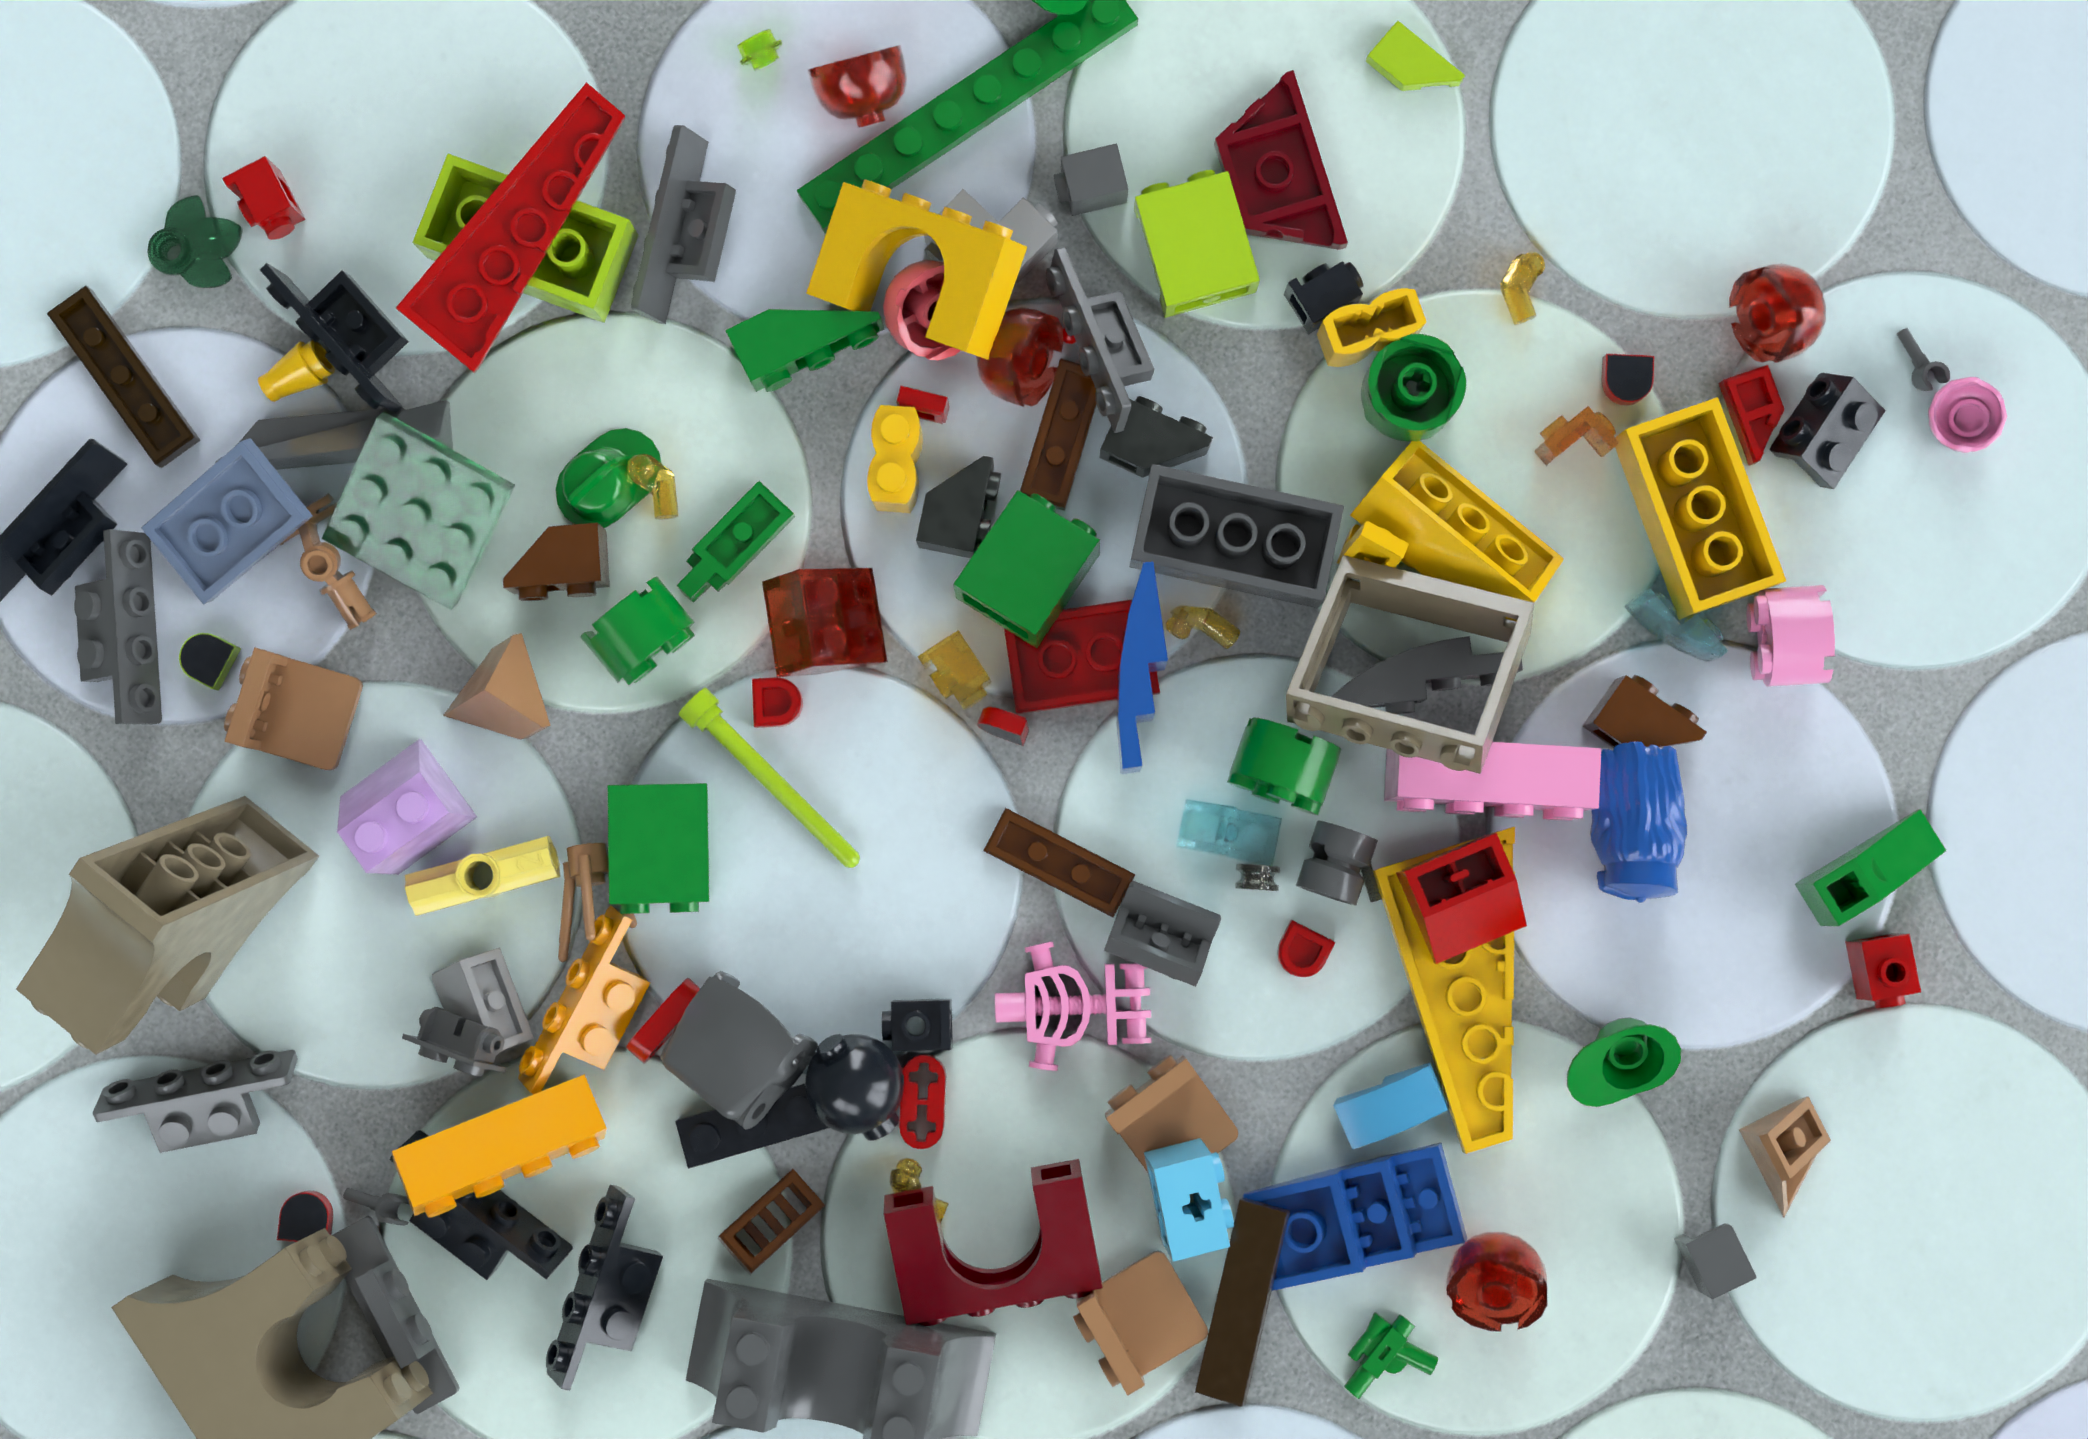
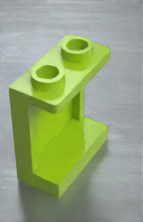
M1214 170L1200 171L1189 176L1186 183L1171 187L1166 182L1153 184L1144 188L1141 191L1142 195L1135 196L1134 212L1136 218L1140 220L1161 292L1160 304L1164 318L1257 292L1260 278L1228 171L1215 174Z

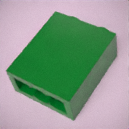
M1017 490L953 586L956 599L1035 648H1038L1099 557L1100 539L1096 538L1097 533L1085 522L1073 518L1070 522L1055 513L1056 508L1044 497L1034 493L1029 497Z
M707 783L607 785L609 904H620V914L650 913V904L669 903L670 913L699 912V902H709Z

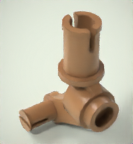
M328 493L306 507L313 517L280 545L300 534L304 547V552L300 558V567L303 574L313 581H325L327 585L319 590L322 595L328 594L351 630L359 626L360 622H366L377 613L371 608L353 581L352 577L355 576L353 570L343 575L338 571L341 565V557L338 550L329 543L320 542L316 524L340 511L337 503L319 511V509L334 500Z

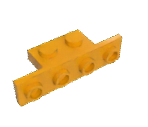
M611 905L607 908L604 915H600L595 920V938L589 942L581 959H576L570 966L566 975V987L558 1002L551 1004L546 1011L542 1022L543 1030L535 1046H530L522 1056L518 1079L532 1094L543 1090L562 1052L605 1070L650 985L646 978L611 963L618 946L632 922L631 918L626 914H620V910Z

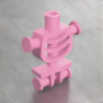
M1053 941L1025 947L1026 953L1031 952L1034 971L1025 974V992L995 993L996 1023L1026 1022L1027 1041L1037 1043L1034 1061H1029V1067L1058 1071V1065L1054 1064L1056 1046H1072L1080 1041L1089 1023L1091 1014L1103 1013L1106 1015L1108 1045H1117L1116 1019H1126L1127 1037L1122 1038V1044L1152 1043L1151 1037L1146 1036V1018H1151V1010H1141V996L1150 995V988H1145L1144 969H1147V967L1137 963L1119 964V968L1125 971V988L1116 989L1114 964H1104L1105 994L1090 995L1078 970L1069 965L1053 966L1050 948L1054 947ZM1058 974H1065L1074 978L1081 990V995L1068 996L1064 983ZM1050 976L1060 996L1052 997L1048 995V990L1042 977ZM1035 985L1039 988L1040 997L1035 996ZM1130 996V1010H1116L1115 997ZM1060 1015L1053 1035H1044L1049 1023V1016ZM1068 1015H1082L1076 1032L1067 1037H1061L1066 1028ZM1037 1016L1042 1017L1039 1028L1036 1027Z

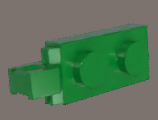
M758 481L692 548L693 554L686 562L693 569L676 586L693 603L711 586L719 592L726 584L729 585L795 518V514L767 487Z

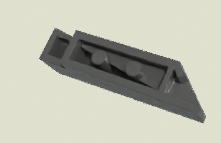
M447 400L438 401L407 410L402 408L396 413L382 408L258 420L239 441L240 443L251 438L276 470L410 458L411 453L453 450L450 402Z

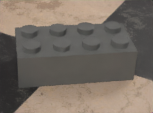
M1152 464L1129 567L1141 570L1143 563L1153 561L1155 573L1318 608L1324 602L1344 506Z

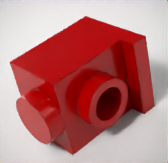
M266 156L222 178L226 187L240 198L237 204L251 227L260 226L265 231L268 239L276 240L283 238L295 229L294 225L306 220L281 171Z

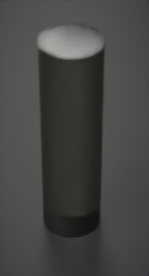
M1370 863V866L1361 868V873L1365 880L1364 883L1370 902L1382 900L1373 873L1372 864Z

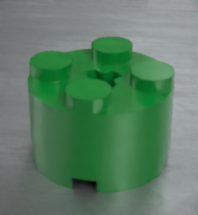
M1410 334L1386 345L1374 358L1362 382L1361 401L1366 420L1382 434L1395 440L1411 442L1433 437L1454 416L1465 396L1466 375L1463 367H1461L1454 355L1455 352L1444 341L1425 334ZM1409 381L1417 383L1416 391L1420 392L1417 396L1409 394V389L1406 387Z
M658 576L646 582L652 591L648 593L645 589L640 594L636 590L594 622L592 626L598 632L597 634L593 631H587L580 636L617 683L623 680L628 685L637 683L658 666L652 659L662 650L667 655L671 652L674 653L695 636L690 629L695 622Z
M1257 717L1249 718L1231 766L1227 783L1251 791V795L1276 804H1279L1280 800L1289 802L1293 808L1318 816L1335 772L1341 748L1315 735L1313 738L1297 733L1298 729Z

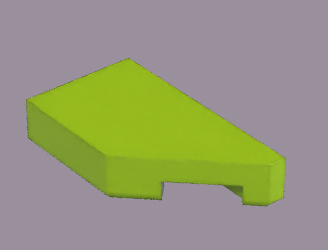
M1398 20L1367 55L1365 61L1401 91L1421 90L1422 87L1442 85L1457 87L1466 76Z

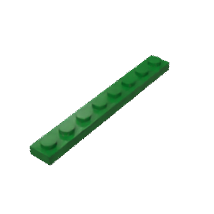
M1088 0L1081 11L1073 15L1057 16L797 189L798 196L824 234H826L843 182L862 188L865 179L890 189L895 188L1138 26V17L1126 0Z

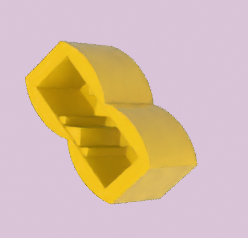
M1394 289L1381 294L1370 305L1351 304L1334 310L1322 321L1317 337L1327 365L1344 367L1363 360L1372 351H1380L1391 342L1400 340L1401 337L1419 334L1427 321L1415 289Z
M880 405L874 415L871 428L872 443L876 454L870 463L867 475L869 495L877 511L911 513L919 493V480L915 468L923 445V433L915 407Z

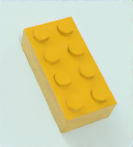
M1718 397L1627 428L1612 440L1679 620L1786 582L1781 564Z

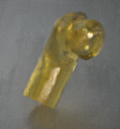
M638 454L629 459L627 463L628 475L636 484L653 496L655 519L663 520L679 517L676 483L673 472L648 454Z
M1180 605L1170 612L1172 616L1165 623L1166 630L1178 639L1188 638L1193 628L1202 631L1225 649H1229L1240 635V629L1208 607Z
M904 1158L897 1162L896 1169L891 1171L889 1180L893 1193L922 1188L919 1181L922 1167L917 1161ZM936 1198L941 1223L949 1203Z

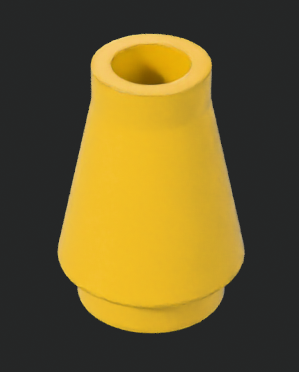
M311 340L304 343L299 341L268 372L258 377V383L266 397L272 402H276L283 397L326 384L328 376L335 372V367L325 357L327 351L319 342Z

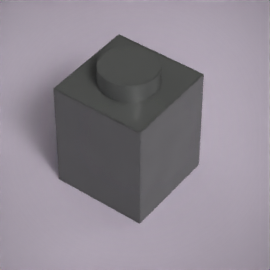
M1117 143L1061 156V173L1054 174V182L1059 202L1069 203L1072 216L1127 203L1128 185Z

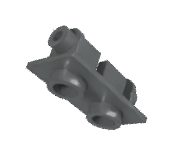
M433 1007L422 1012L419 1018L421 1027L418 1036L407 1034L402 1036V1039L420 1045L419 1055L447 1063L448 1057L456 1059L454 1069L471 1075L482 1077L485 1069L504 1073L507 1069L494 1063L496 1055L503 1050L505 1043L498 1029L467 1020L440 1007Z

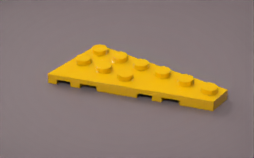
M1510 827L1494 833H1497L1513 870L1515 827ZM1474 839L1373 870L1444 1096L1449 1105V1111L1460 1146L1465 1154L1513 1139V1078H1511L1512 1046H1514V1027H1512L1514 932L1434 964L1396 872Z

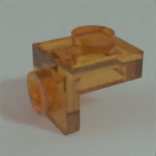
M1587 406L1569 422L1561 415L1540 433L1545 441L1534 452L1547 466L1582 436L1600 457L1606 455L1619 443L1614 437L1616 431L1609 419L1600 412L1594 413Z

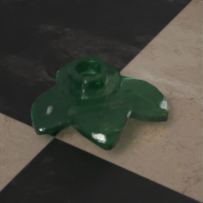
M198 195L190 196L177 201L167 211L164 229L154 233L149 240L148 258L151 264L163 274L171 276L181 275L194 287L216 288L225 285L232 279L231 272L223 259L229 257L238 247L243 229L239 224L225 218L206 217L201 197ZM180 246L181 252L178 257L169 260L168 251L170 248Z

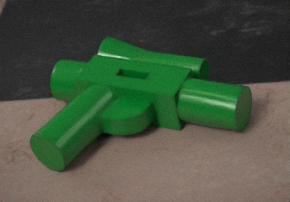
M1374 1312L1366 1331L1348 1353V1356L1356 1362L1363 1354L1365 1356L1344 1387L1356 1398L1360 1399L1375 1378L1378 1379L1384 1370L1388 1373L1396 1374L1401 1372L1408 1364L1431 1375L1436 1368L1438 1357L1407 1342V1337L1416 1326L1403 1315L1399 1314L1391 1325L1382 1316Z

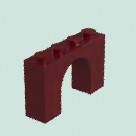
M1074 1159L1031 1167L1032 1186L1040 1223L1039 1233L1034 1245L1023 1258L1009 1266L997 1269H983L969 1265L950 1250L943 1236L933 1186L884 1195L883 1214L906 1325L919 1323L924 1326H933L942 1323L948 1317L964 1314L971 1317H981L992 1313L996 1308L1012 1305L1029 1308L1041 1304L1044 1299L1060 1296L1071 1299L1082 1298L1092 1290L1102 1289L1099 1262L1080 1160Z

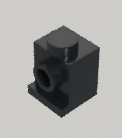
M1342 261L1332 268H1329L1327 263L1307 273L1302 278L1305 283L1302 286L1297 278L1288 282L1284 292L1285 298L1309 335L1319 329L1325 317L1334 310L1346 305L1358 304L1363 295L1361 291L1363 281L1351 262L1344 264Z
M952 999L891 1001V1011H882V1040L892 1041V1051L952 1050ZM918 1016L924 1020L926 1027L922 1034L913 1035L908 1031L907 1022L911 1017Z

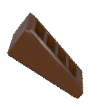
M792 1169L718 1236V1240L744 1270L751 1275L826 1205L798 1173ZM787 1187L807 1208L801 1215L781 1194ZM772 1201L792 1222L786 1229L766 1208ZM757 1215L777 1236L771 1242L751 1222ZM742 1229L761 1249L756 1256L736 1236Z

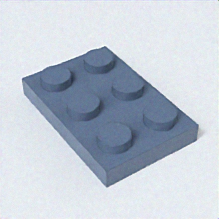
M250 438L238 443L143 525L141 529L204 605L217 598L312 518L313 515Z

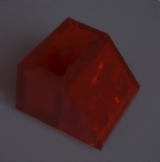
M873 568L798 569L762 581L777 677L817 675L888 662Z

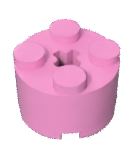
M1824 585L1764 589L1759 592L1758 596L1754 597V603L1747 604L1748 631L1757 632L1758 651H1751L1750 669L1753 680H1763L1767 687L1820 684L1831 681L1833 669L1823 670L1824 657L1835 656V634L1830 600H1819V597L1827 591Z

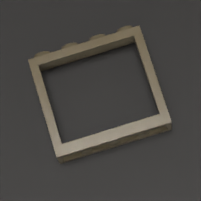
M1343 555L1286 692L1287 722L1294 723L1308 731L1320 730L1339 735L1355 744L1368 743L1390 749L1403 757H1420L1442 763L1445 767L1452 770H1467L1481 774L1531 634L1534 603ZM1350 603L1508 642L1475 735L1315 693ZM1506 617L1516 619L1517 622L1506 619Z

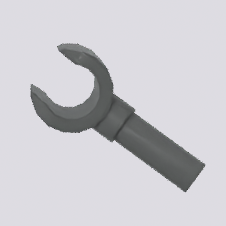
M1908 328L1897 333L1898 338L1915 366L1911 380L1916 389L1921 391L1933 390L1927 378L1929 370L1934 373L1935 379L1939 383H1947L1950 380L1949 368L1942 362H1930L1925 353L1923 354Z
M347 1188L343 1194L345 1200L374 1210L377 1219L382 1223L405 1226L409 1223L400 1220L397 1214L401 1203L410 1205L407 1196L392 1193L383 1194L381 1197L373 1196L352 1188Z

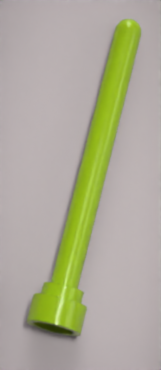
M706 687L686 703L678 715L691 728L697 726L702 732L707 729L845 867L853 868L858 865L860 861L859 853L721 717L723 711L717 706L720 701Z

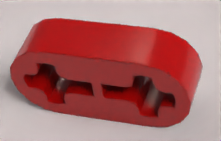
M685 979L632 1037L626 1048L643 1064L649 1061L674 1034L687 1006L700 988L691 979Z
M921 1054L910 1059L903 1068L904 1093L900 1103L899 1128L905 1143L912 1148L927 1149L935 1145L943 1134L947 1076L945 1067L938 1058L929 1054ZM920 1063H928L929 1071L938 1074V1081L930 1082L928 1086L927 1098H919V1082L910 1078L911 1072L919 1070ZM919 1105H927V1120L936 1124V1130L928 1131L926 1139L923 1140L917 1139V1131L908 1127L909 1122L916 1121Z

